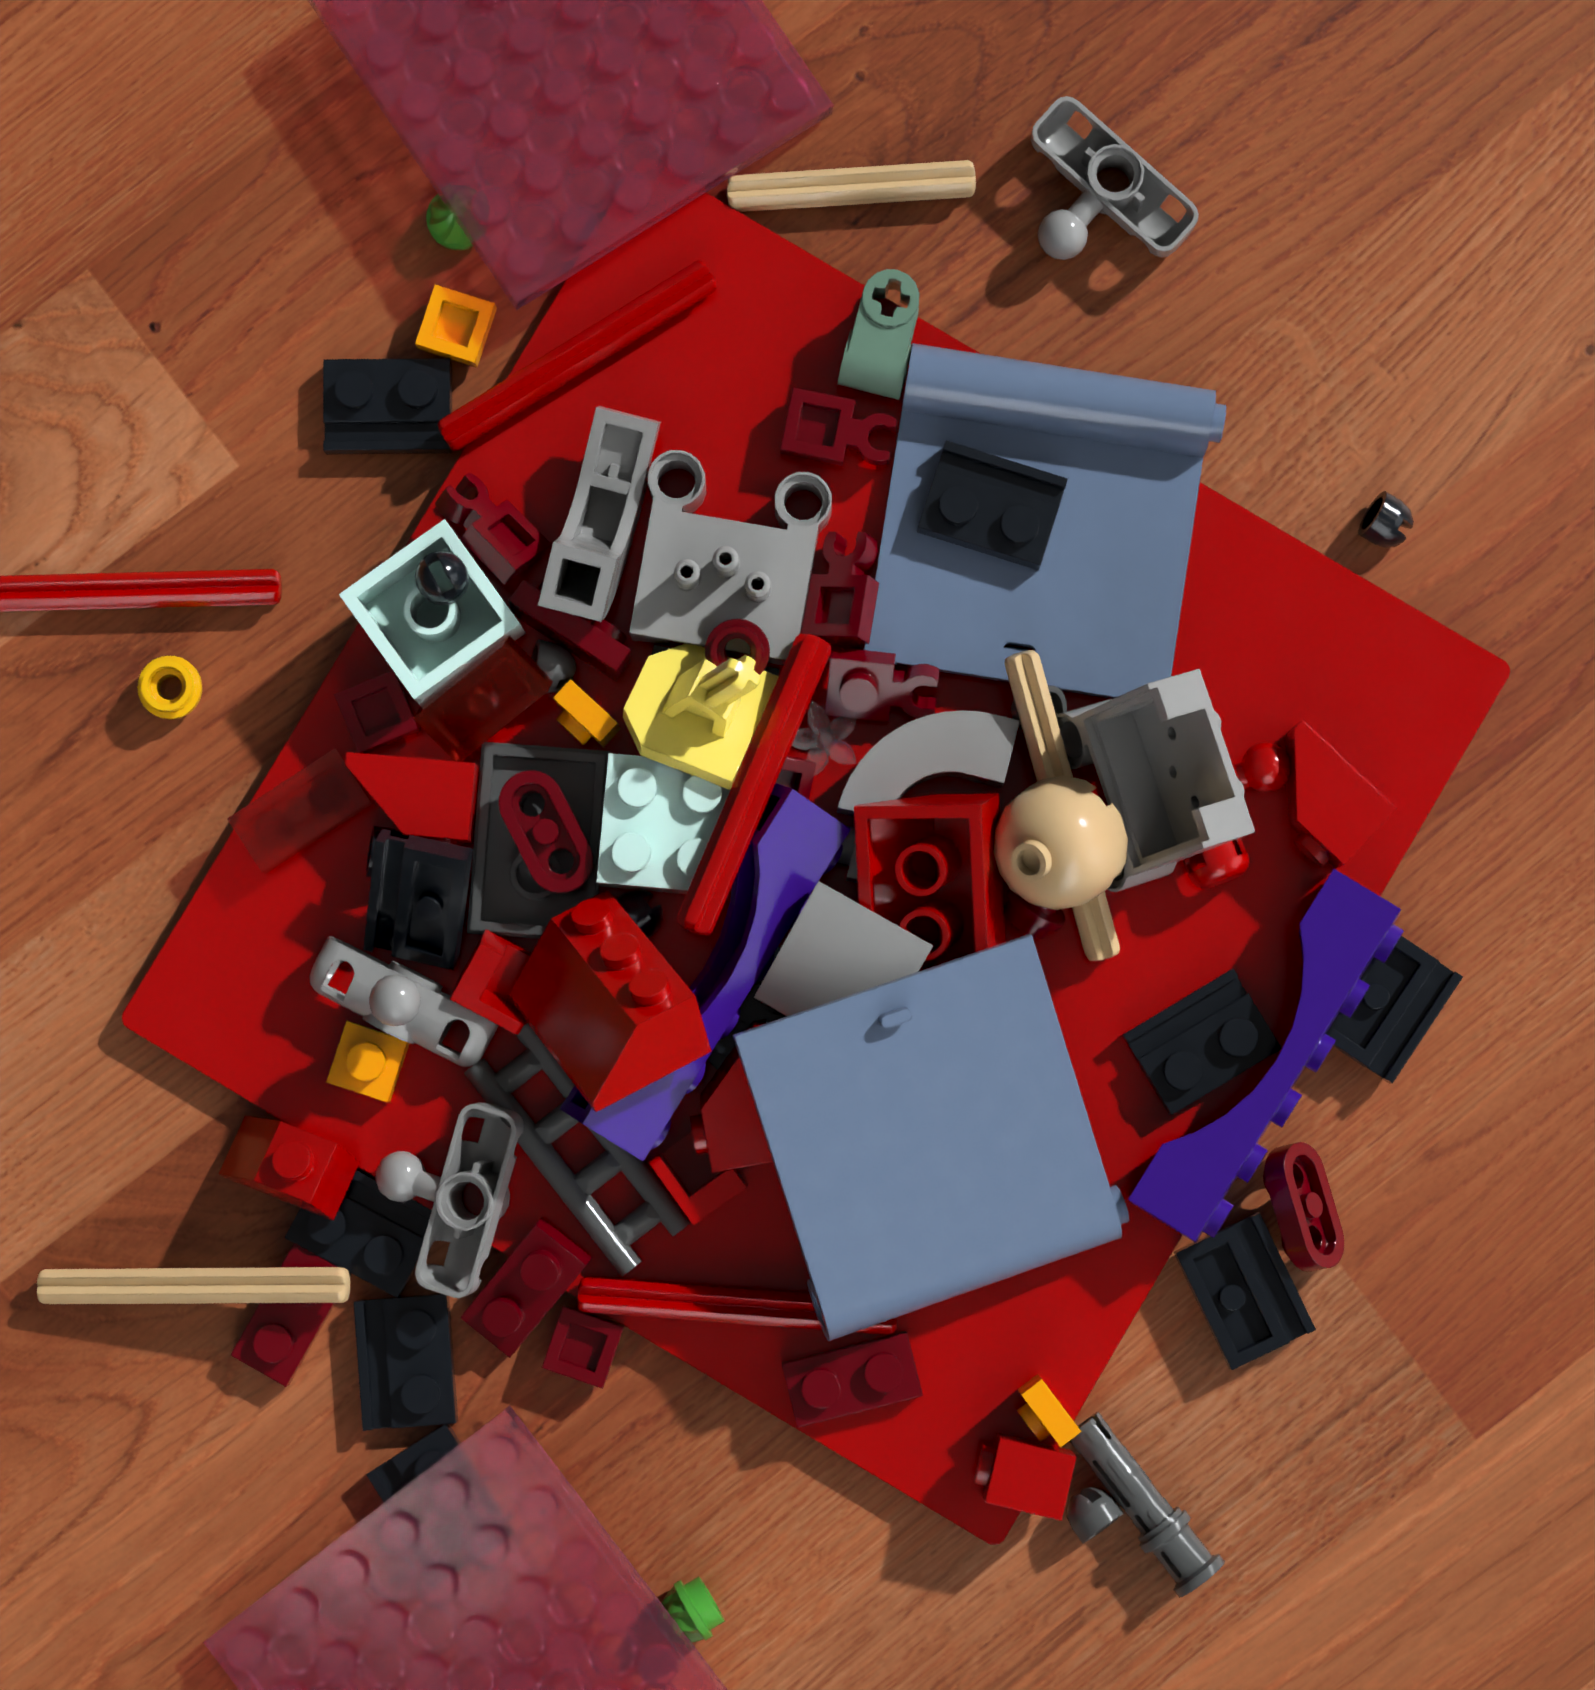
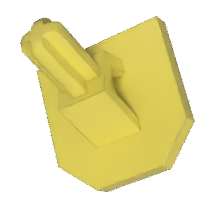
M683 644L648 656L623 710V719L640 755L731 790L779 676L766 671L759 675L754 671L756 661L746 655L737 660L728 657L727 661L716 666L705 658V647L691 644Z

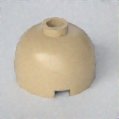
M1061 775L1042 779L1034 783L1011 800L1004 808L995 826L994 857L999 873L1014 893L1033 905L1059 910L1086 904L1106 891L1111 886L1114 878L1121 874L1126 864L1128 837L1121 814L1113 803L1106 806L1099 796L1091 792L1096 787L1086 780Z

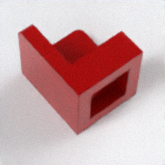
M485 929L455 983L450 1000L519 1035L526 1020L512 1003L510 992L532 953Z
M692 1131L649 1161L653 1170L693 1226L748 1186L736 1169L712 1173L709 1153L696 1155Z

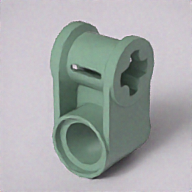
M886 269L875 273L867 281L863 289L854 328L850 330L837 385L897 400L900 399L912 349L911 341L919 311L920 293L915 281L908 274L900 270ZM889 290L899 291L900 303L908 306L907 308L897 307L893 317L882 315L881 303L874 300L875 298L885 299Z

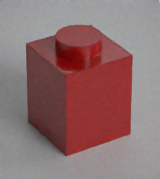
M997 1432L993 1447L986 1445L981 1447L974 1483L984 1486L982 1497L985 1503L1062 1521L1077 1456L1069 1449Z

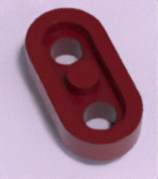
M528 770L512 776L501 789L499 810L533 879L542 888L552 893L566 894L578 890L588 881L592 874L594 857L591 847L561 788L553 778L540 771ZM529 793H538L544 798V809L537 816H527L521 810V801ZM558 850H567L572 853L574 858L573 867L564 874L555 873L550 867V858Z
M1304 1142L1274 1148L1266 1159L1263 1181L1271 1198L1281 1232L1284 1252L1292 1263L1304 1272L1336 1266L1344 1252V1234L1320 1156L1313 1147Z

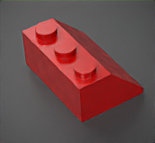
M999 793L934 794L857 804L854 806L859 904L933 945L919 971L1006 942L1003 878L999 873L994 857L995 826L1000 818Z
M609 890L584 900L575 907L550 919L510 992L514 1006L595 1112L712 1052L695 994Z

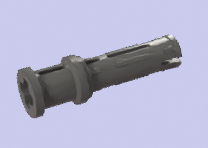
M1098 1411L1078 1425L1082 1432L1069 1442L1093 1469L1092 1471L1141 1534L1138 1539L1141 1542L1139 1545L1145 1553L1153 1552L1176 1582L1173 1590L1179 1598L1183 1597L1212 1577L1224 1565L1225 1561L1220 1554L1211 1555L1188 1525L1191 1517L1186 1510L1181 1511L1179 1507L1172 1508L1126 1447L1122 1445L1111 1431L1112 1429Z

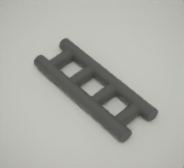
M527 1023L523 1026L519 1035H516L526 1050L498 1072H495L485 1058H483L477 1064L470 1067L464 1075L486 1103L509 1108L522 1117L524 1132L520 1135L517 1143L618 1273L624 1276L642 1262L630 1245L660 1222L672 1237L691 1222L646 1160L641 1161L590 1128L588 1129L605 1151L579 1172L573 1173L552 1146L555 1140L579 1122L560 1110L564 1101L535 1123L512 1094L541 1070L545 1072L565 1099L574 1087V1083ZM500 1117L501 1120L510 1128L511 1125L509 1121L503 1117ZM622 1171L645 1202L614 1225L591 1194Z

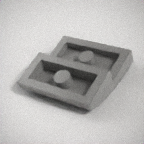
M818 881L754 998L781 1014L790 1016L919 972L933 945Z

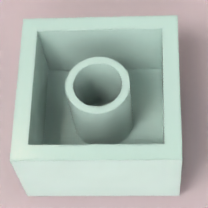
M445 519L339 594L413 699L421 707L525 634L519 621ZM447 551L453 553L462 560L468 570L469 585L467 591L461 599L453 604H433L425 599L417 588L415 581L417 566L425 556L432 552ZM436 561L429 566L442 593L454 587L445 575L440 561Z
M608 753L597 883L601 887L686 894L730 790L644 756Z

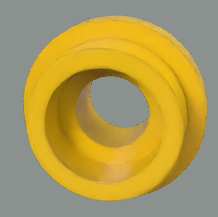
M162 656L152 660L142 670L137 686L139 699L143 706L153 715L168 720L179 719L191 713L198 705L202 695V680L197 669L187 660L177 656ZM169 677H177L182 684L181 693L174 699H164L160 692L161 684Z

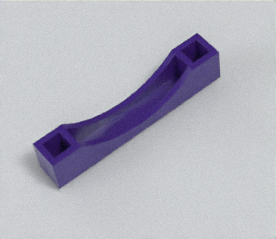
M778 783L773 788L732 885L730 904L720 937L703 970L689 987L696 996L712 1051L718 1041L726 1037L737 1024L741 1004L753 985L765 978L774 961L776 948L788 929H791L821 876L828 873L839 861L843 851L842 843L851 830L794 789ZM711 1052L598 1112L593 1110L574 1085L560 1110L636 1158L644 1161L650 1150L658 1147L667 1136L671 1126V1116L685 1094L692 1092L702 1080L706 1069L705 1062Z
M1333 869L1299 924L1303 960L1301 996L1293 1027L1277 1060L1256 1088L1226 1115L1192 1134L1162 1144L1128 1198L1132 1204L1194 1243H1197L1203 1232L1212 1238L1216 1236L1234 1206L1226 1201L1224 1197L1237 1177L1247 1183L1250 1181L1268 1152L1266 1148L1258 1144L1271 1122L1281 1128L1284 1126L1302 1097L1300 1093L1292 1089L1305 1067L1317 1073L1335 1044L1336 1040L1327 1035V1031L1339 1012L1351 1018L1368 991L1370 985L1360 979L1373 957L1385 963L1401 938L1404 930L1394 925L1401 911L1399 907Z

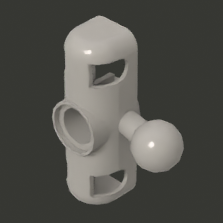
M1068 96L1060 97L1035 123L1031 133L1033 148L1037 153L1041 152L1047 156L1055 165L1056 170L1082 192L1068 210L1052 211L1044 217L1039 225V244L1047 255L1054 259L1066 260L1079 254L1087 243V226L1098 213L1107 214L1130 236L1134 235L1148 247L1150 253L1156 257H1168L1191 234L1199 215L1197 207L1078 100ZM1075 111L1081 113L1092 125V130L1085 140L1067 124ZM1106 168H1117L1128 177L1130 186L1124 191L1110 192L1100 185L1096 174ZM1168 195H1172L1179 200L1186 209V213L1179 223L1160 207Z
M333 936L327 937L310 973V984L320 995L363 1016L362 1019L374 1027L410 1044L416 1043L459 1066L471 1067L477 1064L484 1055L499 1026L450 1000L451 996L442 992L443 986L434 980L395 961H391L389 965ZM344 961L351 964L354 969V977L346 994L328 985L337 968ZM456 1020L464 1021L468 1025L470 1032L461 1053L442 1044L451 1025Z
M474 1103L465 1106L458 1116L441 1177L426 1172L422 1161L406 1151L390 1153L381 1159L377 1166L375 1182L380 1193L388 1199L405 1202L413 1199L415 1196H419L434 1202L415 1271L416 1279L422 1287L453 1298H462L474 1293L480 1286L482 1280L479 1279L482 1265L489 1256L499 1219L505 1215L509 1207L510 1192L508 1186L517 1158L514 1155V1151L520 1135L524 1132L523 1119L517 1112L490 1103ZM470 1117L485 1119L478 1143L462 1140L464 1125ZM500 1117L507 1119L511 1127L509 1128ZM469 1182L478 1186L484 1197V1207L478 1216L470 1213L462 1200L463 1190ZM435 1241L450 1242L444 1266L427 1264L429 1250Z

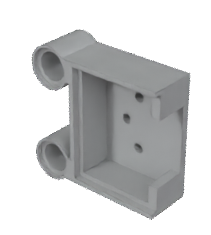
M669 450L660 454L651 463L648 471V487L653 501L629 631L632 641H644L667 646L670 645V641L705 647L708 636L717 625L730 619H746L758 625L766 634L770 645L768 663L784 666L794 640L802 630L818 534L828 525L831 517L832 494L827 483L816 474L796 472L787 476L778 485L775 493V517L782 529L693 514V512L702 505L706 496L705 472L700 461L691 453L683 450ZM673 469L688 471L695 478L693 490L682 498L666 496L659 488L662 477ZM803 490L814 493L822 504L820 511L815 517L808 520H799L792 517L785 508L786 500L792 493ZM724 560L731 561L728 565L721 563ZM685 573L692 574L689 578L683 577ZM755 585L763 586L760 590L753 589ZM732 639L726 645V651L750 655V647L742 639Z
M1200 669L1147 683L1117 698L1056 715L1070 768L1078 769L1094 764L1107 804L1113 803L1123 820L1128 837L1126 864L1121 874L1115 877L1111 886L1107 888L1109 891H1121L1168 876L1174 871L1178 861L1255 833L1244 800V786L1236 776L1221 732V718L1213 709Z

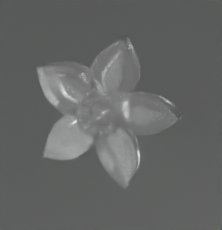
M812 701L807 713V722L810 729H798L792 746L801 750L810 749L806 759L816 763L814 776L824 770L829 762V757L840 764H857L853 749L847 742L841 740L853 731L857 718L837 717L830 723L828 715H825V709Z

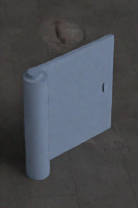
M912 343L875 580L879 582L870 642L865 644L864 650L895 653V665L912 667L917 664H929L939 668V672L1009 683L1004 665L1005 659L1015 653L1029 649L1005 646L1028 647L1039 654L1047 685L1056 686L1065 692L1110 699L1117 698L1147 683L1171 677L1203 457L1209 441L1221 442L1225 424L1226 405L1216 403V390ZM946 440L1068 478L1039 571L917 533Z
M1028 934L733 1035L810 1279L807 1280L811 1301L822 1331L828 1341L1122 1238L1121 1224L1129 1222L1128 1209L1118 1186H1109L1032 935Z

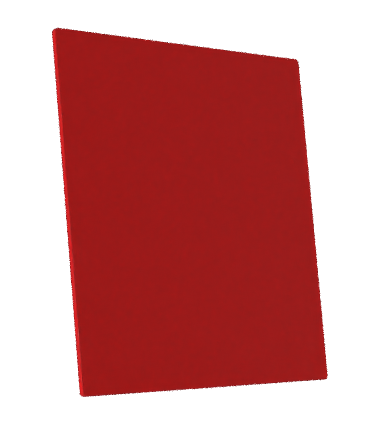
M648 159L641 160L635 165L508 377L695 261L702 260L712 272L717 282L715 292L465 446L405 547L444 519L459 539L462 537L467 529L462 524L454 523L445 518L437 509L435 502L446 487L451 485L455 489L467 473L475 475L484 483L489 493V499L496 506L508 500L551 543V546L539 561L505 585L465 546L510 609L509 599L522 580L536 588L544 581L552 544L561 535L575 495L596 407L602 406L661 422L651 463L660 454L669 450H683L691 453L700 461L705 472L706 496L702 505L693 514L782 529L775 517V493L778 485L787 476L796 472H810L820 476L827 483L831 491L832 511L828 525L818 534L811 574H828L830 564L825 559L823 553V544L828 532H837L847 540L845 556L852 553L855 549L858 532H866L876 540L878 552L875 562L864 575H869L875 580L907 374L899 400L837 385L850 330L854 328L865 285ZM887 298L874 299L881 303L882 315L893 317L895 309L901 307ZM917 318L911 344L915 343L979 353L925 320ZM793 387L856 400L853 414L854 419L864 420L867 416L876 413H884L894 417L897 420L895 432L877 429L868 437V441L873 448L891 452L889 464H870L860 457L857 450L847 448L843 466L780 454ZM673 469L662 477L659 488L666 496L682 498L693 490L695 478L688 471ZM1201 482L1199 484L1171 677L1200 669L1213 709L1221 718V732L1233 765L1241 763L1247 750L1257 743L1271 742L1278 744L1286 750V734L1296 724L1304 720L1398 809L1345 865L1335 869L1327 861L1323 867H1319L1307 858L1293 842L1299 834L1289 826L1287 782L1283 787L1273 792L1264 793L1256 791L1251 787L1245 788L1244 800L1255 833L1241 838L1250 859L1249 867L1243 876L1208 889H1201L1191 882L1184 862L1181 860L1177 862L1174 871L1168 876L1121 891L1111 892L1107 889L1105 895L1120 945L1119 953L1108 959L1090 961L1087 958L1072 907L1061 909L1065 915V922L1058 931H1049L1043 939L1033 938L1109 1186H1118L1128 1209L1129 1222L1121 1224L1122 1238L897 1317V1328L893 1334L907 1331L923 1396L798 1428L782 1362L889 1335L853 1332L828 1341L823 1331L818 1329L605 1314L990 1545H998L1005 1540L1021 1511L985 1503L982 1497L984 1486L974 1483L975 1470L982 1445L993 1447L997 1432L1040 1442L1017 1412L1020 1407L1027 1403L1017 1389L1037 1374L1045 1382L1072 1420H1075L1182 1237V1234L1132 1204L1128 1198L1162 1144L1192 1134L1226 1115L1256 1088L1281 1052V1050L1277 1051L1176 1113L1169 1115L1138 1064L1136 1057L1121 1035L1228 970L1234 969L1245 991L1249 993L1279 1045L1283 1048L1293 1027L1301 996L1303 969L1299 936L1301 920L1333 869L1381 897L1510 675V667L1503 659ZM648 485L625 568L612 605L604 618L605 621L626 635L627 639L623 645L631 649V662L620 679L615 682L572 654L577 664L573 682L605 710L621 728L604 748L593 737L585 745H582L556 720L564 711L553 699L557 693H542L527 689L529 664L537 640L555 642L516 617L525 631L523 636L425 706L421 707L413 699L399 679L420 731L367 754L476 763L480 767L482 742L601 750L610 751L613 754L641 756L623 719V710L648 656L652 655L653 645L656 644L632 641L629 634L653 501ZM807 490L792 493L785 503L787 512L799 520H808L815 517L822 506L819 498ZM724 560L721 563L728 565L731 561ZM685 573L683 575V577L689 578L692 576L691 573ZM755 585L753 587V589L760 590L763 588V586L761 585ZM582 617L583 619H585V620L588 621L589 623H591V622L593 621V620H591V619ZM358 623L123 1011L122 1022L129 1030L286 1124L339 1144L360 1161L358 1167L375 1177L376 1168L381 1159L396 1151L412 1153L422 1161L426 1172L441 1177L461 1110L470 1104L486 1103L464 1075L470 1067L459 1066L414 1043L409 1044L390 1102H384L327 1083L326 1081L346 1021L383 1033L386 1032L363 1020V1016L317 993L311 986L309 978L315 960L327 937L333 936L389 965L391 961H395L421 973L442 985L441 991L451 996L458 977L482 936L467 933L472 871L471 862L460 957L454 970L392 957V951L375 947L373 952L363 950L371 877H366V867L373 826L400 830L345 765L346 752L358 753L334 694L393 670L360 623ZM670 641V645H669V646H667V645H661V646H666V647L674 648V647L683 645V644H685V643H679V642ZM829 643L831 651L832 647L864 650L865 644ZM1006 645V646H1005V647L1010 646V647H1016V648H1023V649L1033 650V649H1031V648L1022 647V646H1015V645ZM726 651L728 657L736 660L744 655L750 656L749 654ZM829 656L787 756L808 759L816 763L809 800L844 825L855 828L853 816L837 813L839 801L849 777L861 759L882 738L895 729L918 718L910 716L899 706H890L888 722L825 715L830 666ZM767 664L768 667L778 668L780 675L783 665ZM895 665L894 670L906 671L910 667ZM939 672L937 687L918 686L913 690L921 697L936 698L935 714L964 710L985 712L1013 719L1010 711L1013 693L1008 682ZM1062 691L1066 698L1067 711L1110 699ZM1018 726L1005 782L1001 788L961 778L941 777L916 785L900 799L934 794L999 793L1001 816L1004 808L1011 800L1037 782L1023 730ZM1091 764L1078 769H1071L1073 778L1086 780L1095 786L1096 789L1091 792L1099 796L1104 804L1108 806L1095 765ZM1234 840L1233 844L1237 855H1240L1236 842ZM458 843L459 846L472 849L474 844ZM1202 853L1189 857L1194 871L1206 866ZM837 863L828 873L821 876L819 880L821 883L859 903L858 883L846 880L849 866ZM1003 879V897L1005 905L1009 900L1007 897V891L1009 889V886ZM600 886V893L609 890L616 899L623 893L634 889ZM731 890L714 930L709 936L690 932L677 923V915L686 894L649 891L653 894V897L647 903L651 909L661 904L663 908V921L657 932L648 939L688 987L691 986L703 970L720 937L730 904ZM1004 914L1006 942L1027 935L1015 927ZM788 929L778 945L779 948L782 947L791 929ZM500 936L530 953L533 952L539 939ZM346 961L341 963L328 985L346 994L354 977L352 965ZM456 1020L451 1025L442 1044L461 1053L469 1038L468 1025L462 1020ZM498 1026L481 1059L485 1058L492 1069L498 1072L526 1050V1048L514 1033ZM708 1059L705 1062L706 1069L702 1080L692 1092L685 1094L671 1116V1126L667 1136L658 1147L650 1150L645 1160L648 1164L650 1160L692 1131L690 1116L701 1115L700 1094L718 1071ZM543 1070L539 1071L512 1093L535 1123L566 1100ZM478 1117L468 1118L463 1128L462 1140L478 1143L485 1119ZM580 1122L552 1143V1146L574 1174L605 1151L587 1126ZM518 1143L516 1144L514 1155L517 1158L508 1186L510 1192L509 1207L505 1215L499 1219L492 1247L510 1256L540 1218H544L592 1257L566 1290L578 1298L579 1283L585 1277L809 1293L807 1280L810 1279L773 1162L736 1168L748 1185L747 1188L693 1226L690 1223L672 1237L661 1222L630 1245L642 1262L624 1276H621ZM622 1171L591 1194L614 1225L645 1202ZM469 1182L463 1190L462 1200L466 1209L475 1216H478L484 1207V1197L478 1186ZM419 1196L413 1198V1200L432 1210L433 1201ZM1051 1434L1040 1442L1059 1447Z

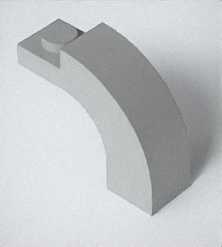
M602 406L596 407L575 495L561 535L552 544L538 606L602 622L606 617L617 592L636 531L648 485V471L661 424L660 421Z
M959 710L931 714L908 722L882 738L861 759L842 792L837 813L854 817V806L857 804L900 799L916 785L941 777L961 778L1001 788L1005 782L1020 721L985 712ZM847 826L851 830L842 843L843 851L837 863L849 866L847 881L858 883L855 828Z

